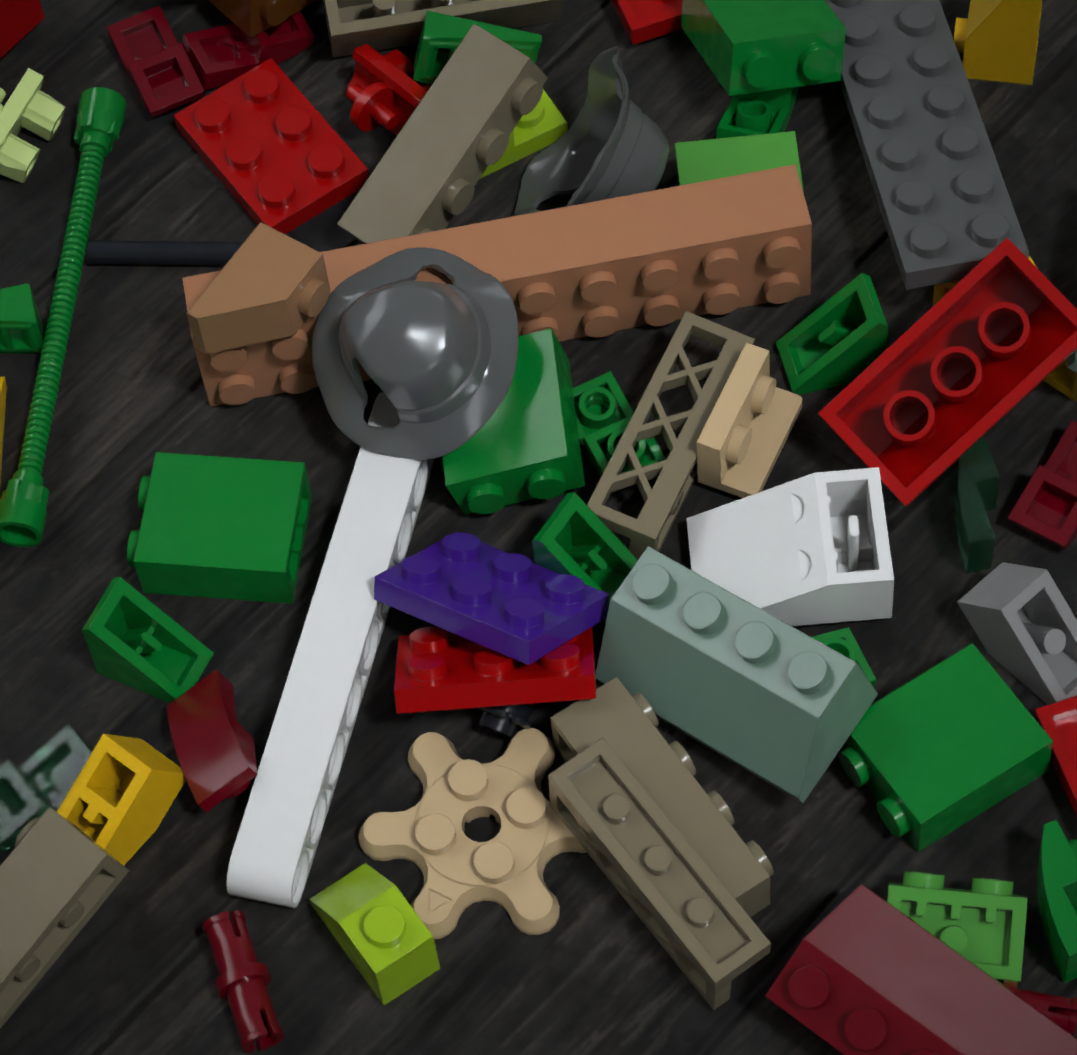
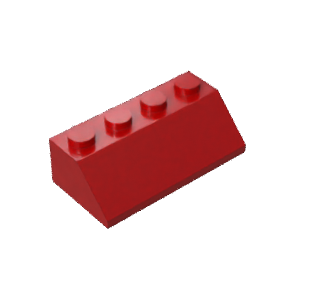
M1006 238L818 414L823 422L866 468L879 467L881 483L907 507L1077 350V309Z

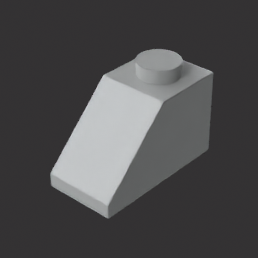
M1002 562L958 600V605L988 654L1047 705L1077 696L1076 617L1047 569Z

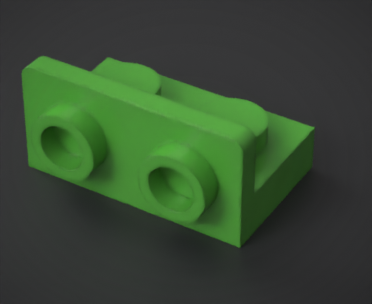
M904 871L903 884L889 883L887 901L993 978L1021 981L1028 898L1025 895L1013 894V881L972 878L971 890L944 888L945 875Z

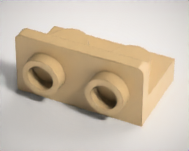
M749 343L745 344L696 442L698 482L741 498L763 490L802 409V397L777 388L776 379L770 377L769 350Z

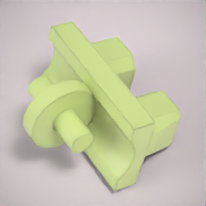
M30 68L27 69L4 106L1 103L6 93L0 88V174L21 183L25 182L38 159L40 149L20 139L17 135L22 127L49 141L60 126L66 108L50 95L41 91L44 76Z

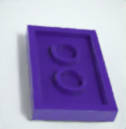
M455 532L446 535L442 540L413 556L406 557L402 562L376 575L374 581V600L527 665L534 663L606 619L609 609L610 594L584 584L576 576L559 574L534 564L524 555L507 553L482 543L478 537L468 533Z

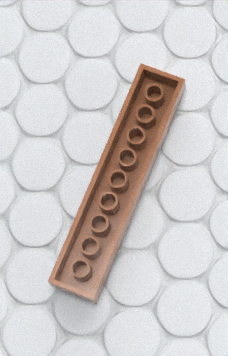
M796 164L320 252L324 256L330 294L341 282L351 275L401 250L425 247L449 252L481 271L491 274L505 286L516 309L518 336L552 328L560 342L587 336L605 337L619 330L646 325L664 326L682 319L686 311L698 316L705 314L723 315L737 308L769 302L782 304L790 302L797 297L811 295L812 222ZM432 267L423 268L415 280L445 285L453 284L452 280L444 273ZM220 271L182 278L187 311ZM319 314L315 317H309L294 336L208 354L196 349L191 332L210 407L222 404L241 405L254 398L286 392L299 394L318 387L312 361V339ZM356 359L362 381L371 379Z

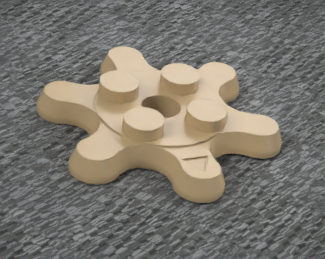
M530 728L517 732L509 741L507 749L501 757L493 762L484 764L471 759H461L456 752L454 744L441 734L436 732L422 734L412 743L408 751V763L411 771L420 779L423 785L424 793L421 800L416 806L406 811L374 813L361 826L358 838L360 848L366 856L377 861L406 859L415 863L421 869L424 876V886L420 894L411 903V907L431 932L434 939H441L449 935L456 928L463 911L473 903L480 901L495 902L504 907L510 915L513 925L520 932L528 935L544 934L556 925L560 916V905L556 896L547 888L544 882L543 872L545 866L554 856L560 853H586L587 851L551 808L550 801L542 793L541 781L547 770L553 765L555 759L554 744L550 737L542 731ZM490 815H493L496 822L501 826L499 833L493 839L486 842L473 841L464 833L465 822L470 823L479 817L489 818Z

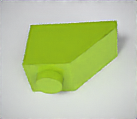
M364 863L309 899L311 906L384 1006L441 969L434 937L397 886L368 864Z

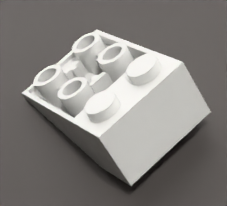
M879 467L812 473L686 518L691 570L790 626L892 618L894 574Z

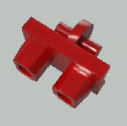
M366 43L355 48L352 58L355 61V72L346 88L345 94L354 103L350 112V120L361 131H372L382 125L397 136L432 84L420 86L413 80L414 67L411 60L398 49L381 55Z

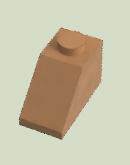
M260 222L188 310L187 317L196 349L208 354L294 336L309 317H315L322 311L328 300L330 285L323 254Z

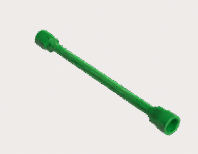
M89 88L83 91L80 96L74 141L80 146L79 151L81 152L77 179L18 470L13 474V478L8 480L7 488L5 491H2L0 499V541L11 546L32 547L41 543L43 538L49 490L43 486L42 467L44 466L45 453L51 431L104 158L108 156V152L112 151L113 143L119 138L127 107L124 97L108 88Z

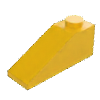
M970 0L968 18L957 17L954 31V42L958 53L963 54V67L968 79L1032 85L1043 0Z
M103 733L57 812L76 825L125 866L157 830L184 785L186 778L180 766L143 739Z

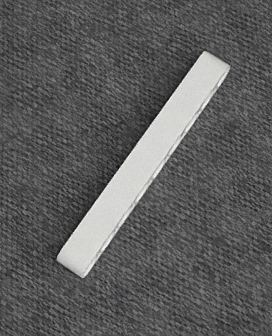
M380 392L375 400L368 425L382 428L393 427L400 422L398 409L394 407L385 393ZM360 447L258 768V775L255 778L232 850L226 885L229 895L290 908L297 907L302 898L390 606L374 600L375 576L405 559L435 458L425 460L397 458L378 454Z

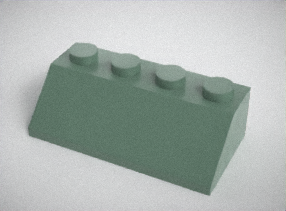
M649 546L610 600L595 674L596 680L604 685L617 677L631 696L639 692L645 697L657 718L801 803H804L878 695L857 662Z

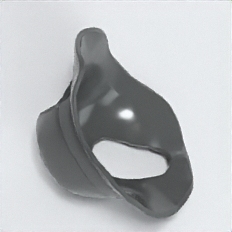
M618 46L604 50L591 63L587 97L583 108L569 130L535 156L526 167L519 185L513 216L540 212V210H536L538 205L557 194H573L567 206L656 190L666 168L669 155V141L660 127L647 115L643 114L642 110L630 99L628 82L623 71L621 51Z
M425 247L408 248L391 254L341 282L331 292L318 316L312 339V361L326 408L339 430L350 440L369 451L415 460L434 459L444 456L472 438L488 422L503 402L516 370L518 321L513 300L505 286L491 274L481 271L462 258L443 250ZM432 267L444 273L452 280L453 284L445 285L415 280L423 268ZM356 359L385 393L394 407L398 409L400 422L397 425L382 428L368 425L365 422L364 409L367 405L368 395L364 388Z

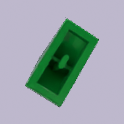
M863 273L859 274L776 342L793 393L803 395L849 384L887 349L888 325L871 277Z
M575 492L567 493L532 540L535 564L559 574L576 576L584 584L610 594L609 605L612 596L638 561Z
M121 577L113 578L82 629L98 674L168 703L173 702L196 685L214 652Z

